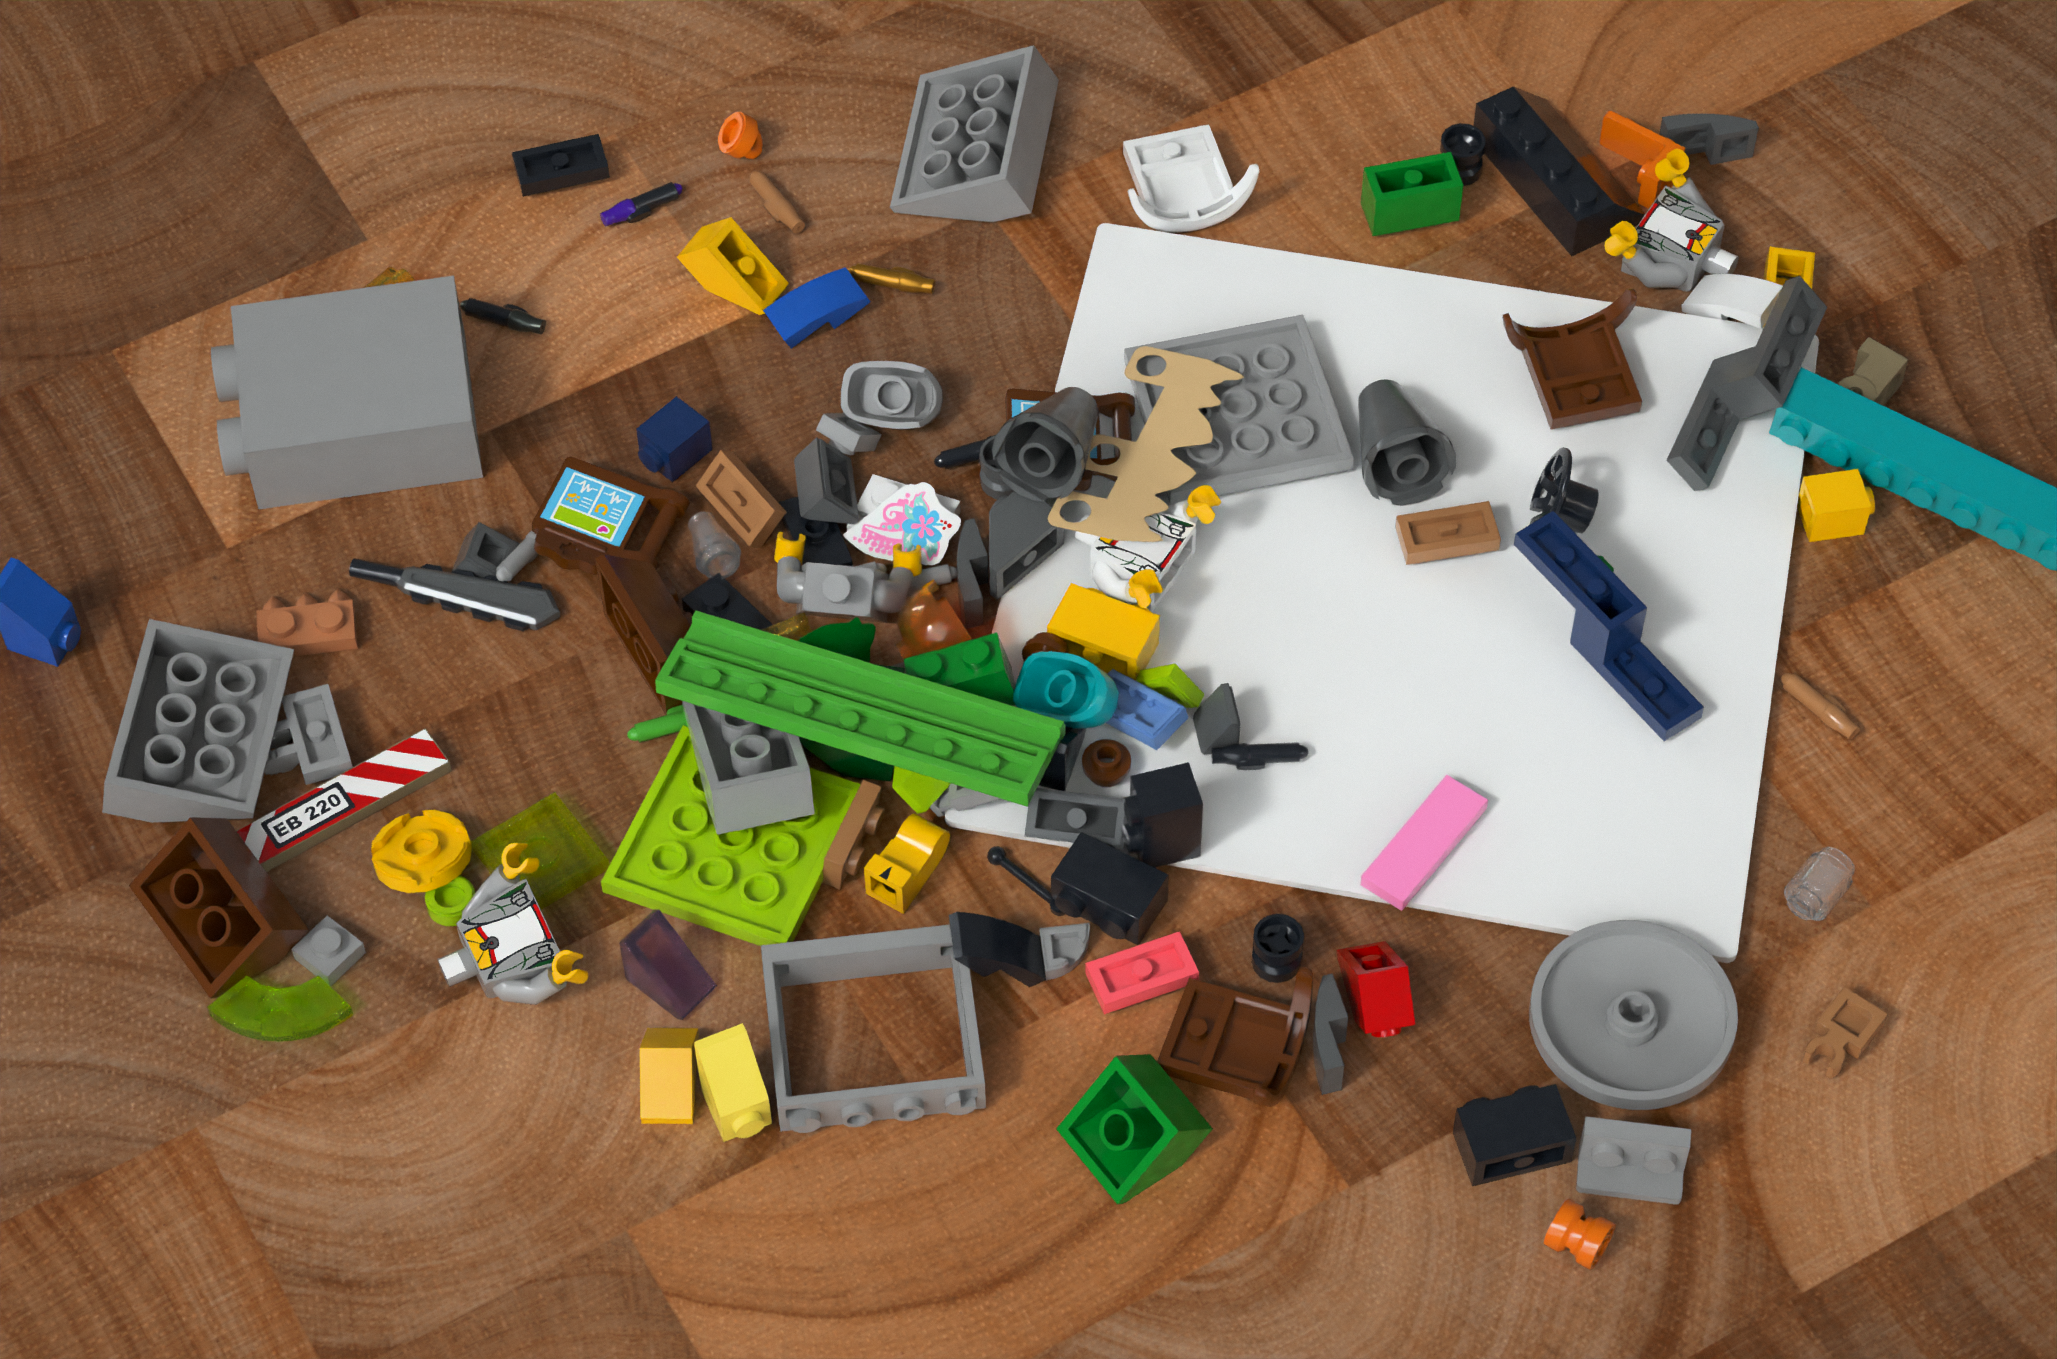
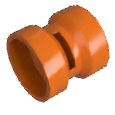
M1568 1198L1555 1215L1543 1244L1557 1252H1562L1569 1248V1252L1574 1255L1578 1264L1592 1270L1608 1247L1616 1224L1602 1216L1597 1218L1588 1216L1586 1218L1584 1207Z

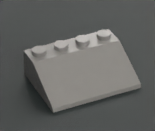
M1034 45L920 75L890 208L894 213L996 222L1032 213L1059 82L1057 76Z
M149 619L104 782L102 813L151 823L187 821L190 817L253 818L294 649Z

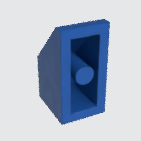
M11 557L0 573V631L7 650L58 667L66 653L76 647L81 635V627L73 604L24 563Z

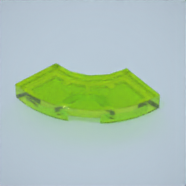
M319 975L301 985L285 988L261 985L250 977L245 976L207 1006L209 1015L227 1029L252 1039L277 1042L294 1041L319 1035L342 1024L353 1016L351 1006Z

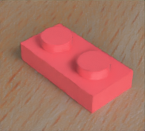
M1180 931L1085 964V974L1104 1014L1186 987L1189 978L1199 980V971Z

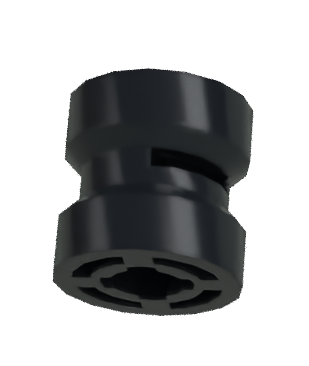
M1459 123L1451 125L1445 129L1441 136L1440 152H1451L1464 186L1478 181L1482 174L1485 136L1481 130L1470 124Z
M1272 914L1261 919L1254 928L1251 963L1258 976L1268 982L1281 983L1289 981L1296 976L1298 969L1301 968L1304 932L1302 926L1294 918L1284 914Z

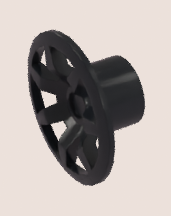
M1560 448L1543 469L1530 504V510L1542 511V513L1534 516L1530 524L1554 511L1574 532L1582 534L1588 528L1594 516L1599 493L1596 488L1570 480L1572 454L1568 448ZM1544 488L1547 491V495L1544 498H1540Z

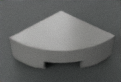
M1089 923L1039 928L1046 980L1059 978L1069 973L1083 960L1089 946Z

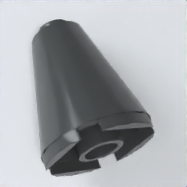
M1384 379L1366 386L1359 395L1358 410L1362 476L1371 495L1380 500V496L1390 499L1393 505L1403 506L1419 503L1437 494L1443 488L1441 481L1449 471L1452 475L1456 468V453L1451 441L1397 382Z
M1068 387L1005 422L995 436L992 454L993 460L997 457L1001 468L999 475L1007 486L1020 496L1035 502H1045L1048 498H1065L1079 485L1085 472L1099 413L1098 405L1092 395L1081 388Z

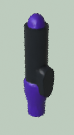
M669 182L636 197L617 203L609 210L601 212L600 218L605 227L618 222L628 221L629 223L640 221L651 215V209L678 199V195L681 194L683 188L678 183L673 184Z

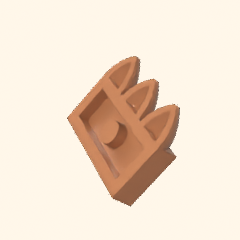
M339 588L331 594L327 602L318 603L313 596L304 592L294 606L285 607L279 599L272 596L264 604L262 610L256 611L258 642L294 649L293 657L358 649L353 599Z

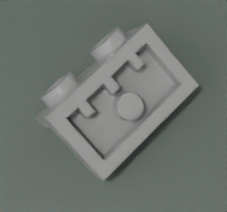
M1585 1116L1579 1143L1576 1190L1579 1193L1679 1204L1682 1199L1684 1169L1690 1150L1691 1129Z

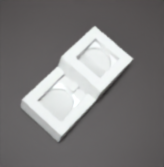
M1704 275L1681 305L1682 312L1727 320L1730 317L1762 329L1770 316L1783 285L1744 275Z

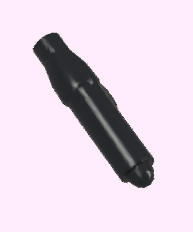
M993 436L941 451V454L934 459V464L940 468L945 467L946 470L974 461L980 462V448L986 440Z
M1299 742L1241 743L1211 748L1212 764L1234 765L1238 770H1260L1265 768L1266 763L1300 762V759L1307 757L1309 754L1307 747L1299 745Z

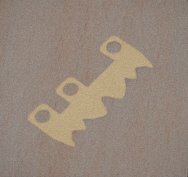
M1143 346L1134 351L1124 374L1130 380L1164 387L1136 442L1101 434L1093 436L1085 469L1117 476L1118 478L1107 499L1072 491L1065 498L1060 499L1058 497L1048 515V522L1052 526L1116 541H1163L1159 534L1149 530L1150 527L1144 520L1147 516L1166 511L1169 508L1164 501L1155 495L1178 488L1196 474L1193 468L1177 458L1171 450L1178 447L1211 443L1213 434L1210 422L1199 411V408L1215 407L1221 404V401L1212 391L1211 386L1220 384L1224 380L1244 378L1240 373L1208 359ZM1156 355L1165 360L1166 368L1158 375L1145 376L1137 371V362L1145 356ZM1113 444L1119 448L1120 457L1113 464L1098 465L1090 459V452L1097 445ZM1080 500L1090 506L1091 513L1087 519L1073 523L1064 520L1060 515V510L1065 503Z

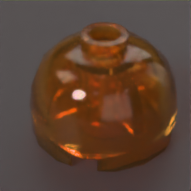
M934 579L909 596L899 610L897 626L902 640L896 643L895 646L904 659L930 651H939L958 643L972 640L946 597L942 596L935 600L931 594L939 589Z

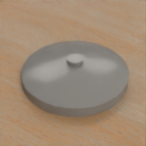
M1616 920L1591 925L1573 933L1561 941L1547 955L1536 974L1532 987L1529 1023L1531 1034L1541 1057L1551 1071L1571 1089L1588 1099L1611 1107L1628 1110H1650L1681 1103L1695 1096L1714 1081L1724 1068L1732 1051L1737 1032L1738 1009L1735 993L1726 973L1715 958L1700 944L1688 936L1663 925L1639 920Z

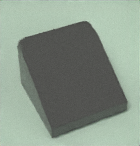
M478 522L465 536L452 572L459 569L473 572L474 576L478 578H485L488 575L496 576L498 565L520 543Z
M1229 683L1221 684L1194 713L1193 722L1200 751L1203 755H1210L1211 748L1239 744L1240 719L1232 686H1229Z

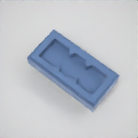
M1115 669L1108 673L1116 683L1119 698L1117 708L1111 719L1106 722L1107 724L1158 750L1188 719L1186 708L1181 704Z

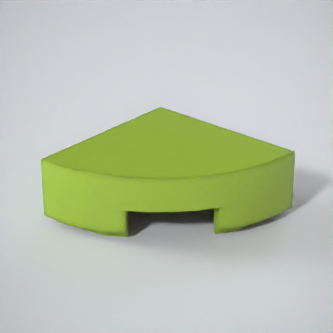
M1176 663L1140 670L1136 679L1137 682L1168 698L1178 700L1177 703L1185 708L1199 707L1204 697V693Z

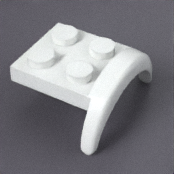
M1209 124L1123 141V155L1138 192L1137 195L1134 188L1127 191L1130 202L1138 217L1146 225L1162 232L1181 233L1196 231L1225 221L1234 215L1248 200L1255 188L1260 172L1257 164L1249 165L1243 178L1233 187Z

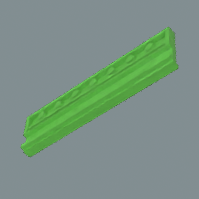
M695 611L693 614L692 625L684 639L679 638L655 679L656 693L1027 807L1060 741L1065 736L1066 724H1064V721L699 611Z

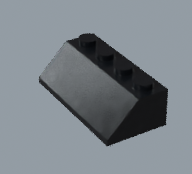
M1513 86L1476 103L1473 126L1481 130L1485 136L1484 154L1571 256L1606 241L1612 236L1610 229L1621 221H1627L1634 227L1640 223L1645 215L1643 210L1546 99Z

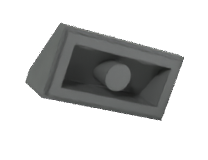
M816 437L794 459L800 515L809 520L855 524L859 520L851 458Z
M1037 788L1028 805L1024 837L1074 843L1078 835L1083 832L1113 848L1124 849L1123 824L1128 822L1124 811L1123 799Z

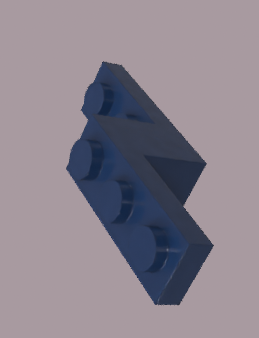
M1554 511L1515 533L1514 546L1576 609L1570 644L1663 741L1668 740L1702 718L1704 706L1641 642L1647 606Z

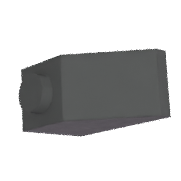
M1015 491L1009 496L1004 495L1000 497L989 511L990 595L996 600L1064 544V528L1052 526L1048 522V515L1052 507L1046 502H1035L1020 496Z

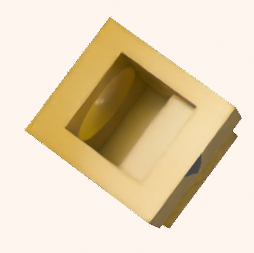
M913 813L908 816L901 825L896 837L891 839L880 855L875 853L864 867L866 894L904 914L944 856L950 841L949 831ZM883 883L895 889L896 893L888 891Z

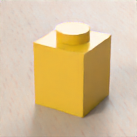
M1859 469L1803 477L1797 508L1808 541L1815 542L1864 535L1869 515L1874 514L1875 500L1872 489L1869 486H1864Z

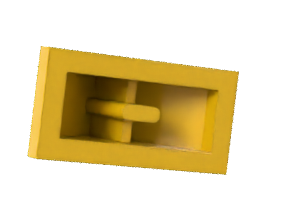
M647 1028L640 1046L641 1123L693 1124L697 1071L694 1042L699 1040L698 1028Z

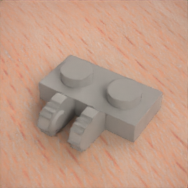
M329 684L283 696L282 704L287 719L276 723L264 773L271 776L273 774L277 775L280 772L285 773L291 771L300 763L305 784L308 785L333 778L352 768ZM291 739H293V744L286 745Z

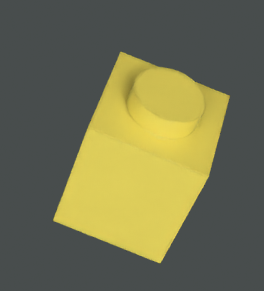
M743 1023L695 1041L701 1092L723 1142L736 1137H751L759 1133L765 1126L772 1124L769 1097Z

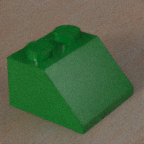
M1151 1054L1115 1056L1056 1130L1118 1205L1126 1203L1181 1167L1213 1128Z

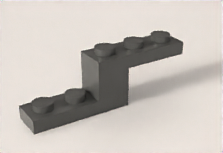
M1801 276L1785 281L1756 346L1712 361L1666 460L1694 491L1710 486L1739 420L1782 407L1827 309V306Z

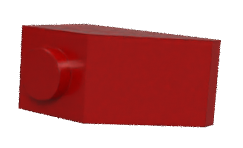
M1386 941L1336 950L1354 1020L1365 1034L1371 1033L1373 1037H1390L1401 1033L1402 1027L1415 1025L1408 966Z

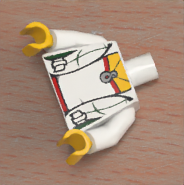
M1203 485L1194 489L1187 500L1168 505V510L1145 517L1144 520L1149 525V530L1159 534L1163 541H1116L1076 531L1075 538L1092 546L1090 550V573L1099 590L1108 597L1125 603H1131L1132 605L1137 604L1153 613L1195 553L1197 524L1194 522L1199 519L1203 524L1211 523L1215 518V513L1211 507L1219 506L1221 500L1211 486ZM1090 514L1084 515L1081 521L1087 519Z

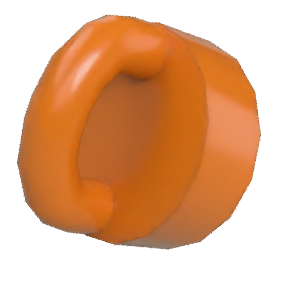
M742 112L731 114L721 126L718 136L719 149L734 158L756 159L761 154L763 147L757 121Z

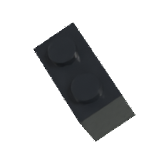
M1189 762L1130 776V796L1123 798L1124 811L1128 822L1123 824V836L1128 852L1130 854L1137 852L1140 861L1154 868L1200 857L1203 801Z
M1081 832L1051 875V898L1055 900L1056 906L1064 914L1074 918L1082 917L1098 925L1104 933L1112 938L1126 939L1139 945L1168 901L1169 875Z
M1556 1084L1542 1088L1536 1085L1525 1086L1515 1091L1512 1095L1493 1100L1486 1097L1476 1098L1464 1104L1463 1107L1456 1109L1453 1135L1472 1187L1572 1161L1576 1135Z

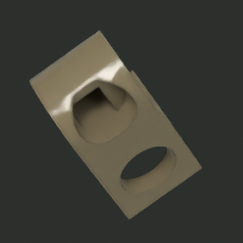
M1868 337L1858 350L1853 371L1854 375L1843 378L1838 382V385L1884 406L1902 385L1908 359Z

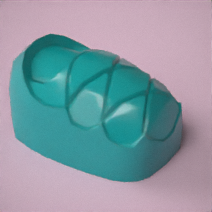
M1052 651L1037 652L1026 659L1017 678L1013 694V701L1016 707L1064 721L1067 727L1077 729L1094 728L1105 724L1113 716L1119 698V691L1115 681L1099 667L1080 656Z

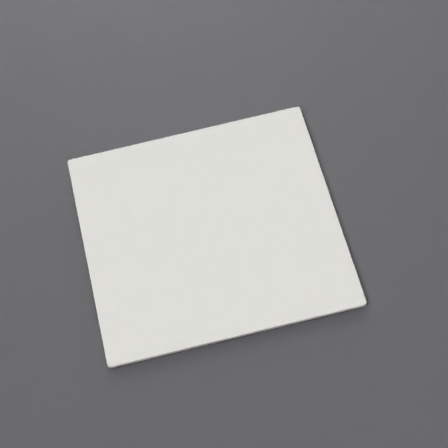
M1100 224L1097 227L1055 392L1068 387H1078L1096 396L1119 392L1132 395L1135 398V414L1131 417L1132 441L1136 442L1145 425L1131 381L1124 374L1126 368L1124 362L1125 348L1303 314L1354 461L1353 469L1219 495L1221 504L1211 507L1215 513L1213 521L1209 524H1203L1199 519L1194 522L1197 524L1195 553L1153 611L1154 614L1160 615L1159 644L1146 669L1176 663L1204 693L1199 707L1221 684L1229 683V686H1232L1240 719L1239 744L1299 742V745L1307 747L1309 751L1307 757L1300 759V762L1266 763L1265 768L1260 770H1238L1234 765L1212 764L1211 754L1203 755L1200 751L1193 722L1194 713L1199 707L1186 708L1188 719L1158 750L1151 748L1107 723L1094 728H1086L1085 737L1066 792L1123 799L1130 796V776L1189 762L1203 801L1201 856L1168 865L1390 904L1361 886V876L1443 778L1449 775L1488 799L1487 809L1406 907L1569 936L1585 927L1608 921H1646L1666 926L1688 936L1706 949L1717 962H1733L1737 956L1805 450L1788 445L1780 438L1769 434L1776 409L1739 420L1708 488L1694 491L1666 460L1712 361L1756 346L1764 327L1760 329L1747 323L1635 306L1624 322L1615 329V332L1642 399L1640 412L1551 430L1522 351L1510 342L1503 325L1502 316L1509 313L1513 321L1528 327H1554L1589 317L1608 307L1613 302L1116 224ZM1816 335L1801 364L1802 368L1815 373L1819 346V339ZM1388 379L1400 384L1449 438L1456 453V468L1452 475L1449 471L1441 481L1443 488L1437 494L1419 503L1400 506L1393 505L1390 499L1380 496V500L1371 495L1363 480L1358 398L1362 390L1375 381ZM1099 413L1100 434L1113 437L1112 418ZM1101 444L1102 459L1114 457L1113 444ZM1562 447L1568 448L1572 454L1570 480L1596 488L1599 493L1597 507L1588 528L1582 534L1577 532L1575 534L1597 556H1602L1614 568L1613 573L1647 606L1641 642L1704 706L1701 719L1666 741H1663L1570 644L1576 609L1514 546L1515 533L1527 527L1534 516L1542 513V511L1530 510L1532 495L1546 464ZM1093 475L1091 487L1088 490L1073 491L1107 499L1115 482L1102 476ZM1544 488L1540 498H1544L1547 495V491ZM1166 491L1155 495L1167 505H1170ZM1048 498L1045 502L1053 507L1057 498ZM1080 500L1069 501L1060 510L1064 520L1073 523L1080 522L1084 515L1091 513L1090 506ZM1486 501L1490 502L1501 537L1499 550L1406 565L1395 528L1396 516ZM1064 529V544L1001 596L992 634L997 632L1012 666L1015 685L1024 663L1022 649L1025 643L1036 634L1047 632V625L1070 584L1073 583L1086 589L1094 588L1099 590L1090 573V550L1092 546L1075 538L1076 531ZM1102 739L1115 740L1128 749L1131 755V769L1119 784L1112 787H1101L1094 784L1083 772V752L1095 741ZM1110 758L1100 759V761L1104 763H1110L1114 761ZM1038 786V787H1037V788H1042V789H1050V788H1046V787H1042V786ZM1004 799L957 811L955 808L945 811V822L953 828L1070 848L1073 844L1071 842L1024 837L1028 807ZM1124 844V849H1118L1139 860L1137 852L1130 854L1126 844Z

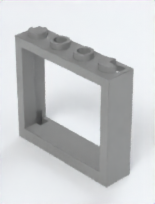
M950 924L761 945L780 1132L793 1130L798 1133H808L820 1127L842 1124L848 1127H861L872 1121L886 1119L913 1121L921 1118L923 1115L939 1113L965 1115L973 1112L975 1109L986 1108L985 1079L970 968L954 959ZM952 968L966 1072L965 1077L792 1096L781 987Z

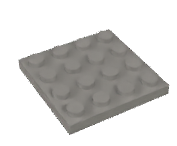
M1303 314L1124 349V362L1126 366L1136 349L1148 346L1208 359L1244 376V378L1239 380H1224L1220 384L1211 386L1212 391L1221 401V404L1215 407L1199 408V411L1210 422L1213 434L1212 442L1204 445L1178 447L1171 450L1177 458L1193 468L1196 474L1178 488L1166 491L1170 505L1187 500L1194 489L1203 485L1211 486L1219 496L1353 469L1354 457ZM1148 355L1137 362L1136 368L1142 375L1155 376L1165 370L1166 362L1160 356ZM1130 380L1145 425L1164 387Z

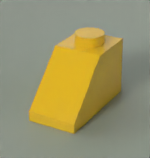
M732 217L702 226L677 256L705 290L758 315L765 314L763 310L775 302L789 284Z

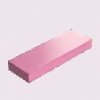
M1446 775L1363 873L1360 885L1402 911L1485 812L1488 799Z

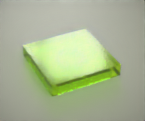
M555 792L471 841L473 852L490 874L502 864L501 856L506 846L511 843H527L528 847L520 854V864L522 865L527 858L532 857L538 858L539 867L533 873L519 874V881L527 880L540 910L607 871L609 867L607 857Z

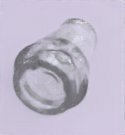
M699 512L692 516L688 522V528L692 536L697 569L708 578H712L717 573H720L724 578L734 574L740 565L741 549L739 545L721 527L712 513Z

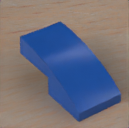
M845 267L799 286L773 302L763 311L783 340L792 349L826 322H829L836 329L871 301Z

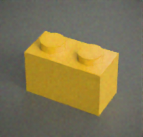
M1073 583L1068 587L1047 625L1048 633L1059 636L1067 643L1069 654L1086 659L1107 674L1112 669H1115L1135 681L1140 670L1146 669L1159 644L1160 615L1154 614L1147 608H1142L1137 604L1130 605L1108 597L1100 590L1094 588L1086 589Z

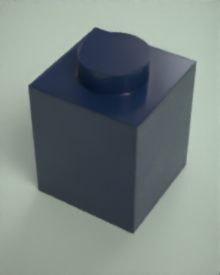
M677 396L636 429L639 445L638 456L647 469L654 473L660 472L672 483L713 450L710 422Z

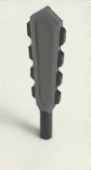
M356 558L350 564L349 575L351 577L395 586L404 594L410 595L414 602L425 605L431 602L440 603L443 610L454 613L465 610L471 612L473 618L487 622L495 619L504 621L506 627L524 632L527 629L538 630L560 617V611L551 591L543 589L541 584L526 581L512 584L507 581H499L493 575L478 578L474 576L473 572L459 569L452 573L443 572L441 566L425 564L421 567L396 568Z

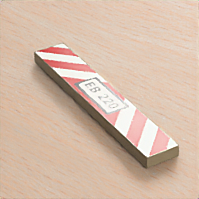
M424 728L236 831L265 871L268 872L452 771L451 765L427 729Z

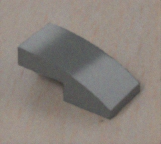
M1679 114L1662 117L1659 135L1667 137L1685 147L1686 155L1705 152L1710 165L1752 158L1759 127L1756 121L1729 115Z
M974 518L965 520L957 551L958 601L965 629L983 625V597L978 585L988 583V555Z
M1333 973L1322 977L1317 995L1313 1028L1314 1066L1322 1095L1342 1090L1344 1063L1337 1044L1346 1041L1348 1015Z

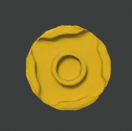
M422 810L423 816L413 818L410 817L409 813L395 818L382 827L372 841V863L378 879L390 889L405 893L428 892L447 885L461 875L470 862L472 845L464 823L454 815L438 810Z

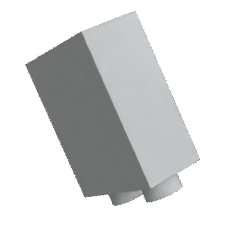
M454 276L231 306L234 344L211 347V361L219 402L239 400L240 417L217 420L218 442L225 475L249 473L258 509L483 478L465 331Z

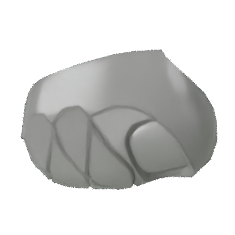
M867 361L853 364L844 373L841 387V408L843 413L854 421L892 429H911L932 423L940 414L943 403L942 387L937 378L924 367L898 361Z

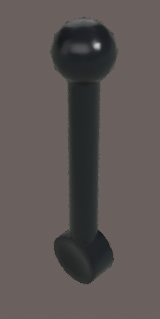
M994 846L989 849L987 859L990 864L994 866L1001 865L1048 902L1050 910L1054 915H1065L1058 909L1055 900L1051 898V892L1009 860L1002 847Z

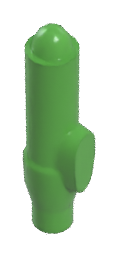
M683 705L670 708L665 716L634 724V727L628 731L627 737L632 741H639L641 743L680 732L683 725L688 727Z

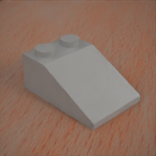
M682 701L706 802L717 835L815 814L810 768L799 736Z

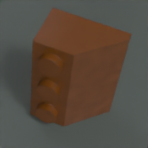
M603 554L595 558L604 615L663 712L667 715V711L670 708L683 704L681 700L656 693L655 679L679 638L684 639L691 627L692 614L689 611L682 613L677 605L679 598L672 582L668 577L661 579L652 563Z
M190 817L129 885L210 998H218L277 965L309 931L308 927L227 818Z

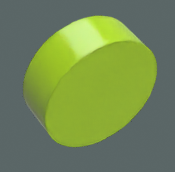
M459 875L447 885L426 892L425 903L431 919L443 926H457L456 923L462 918V911L475 894L472 883Z

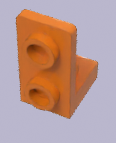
M1608 111L1603 117L1599 142L1603 147L1642 166L1637 176V183L1641 184L1638 204L1649 209L1665 186L1670 188L1673 186L1672 181L1665 182L1656 176V164L1666 158L1667 153L1672 150L1681 149L1685 152L1686 148L1613 111Z

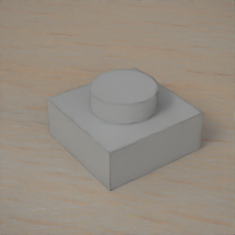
M844 413L823 414L816 431L830 438L829 445L847 455H854L855 452L874 451L882 435L867 425L848 418Z
M328 915L292 948L294 959L330 987L366 953L363 942Z

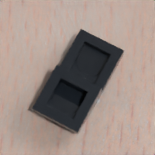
M955 912L949 915L954 959L983 977L1002 970L1028 987L1046 980L1040 936L1016 924L990 916L966 912Z

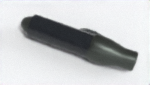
M473 298L464 300L460 304V308L465 312L466 316L506 326L521 332L543 334L545 330V320L536 318L528 314L525 309L512 304H506L502 307Z

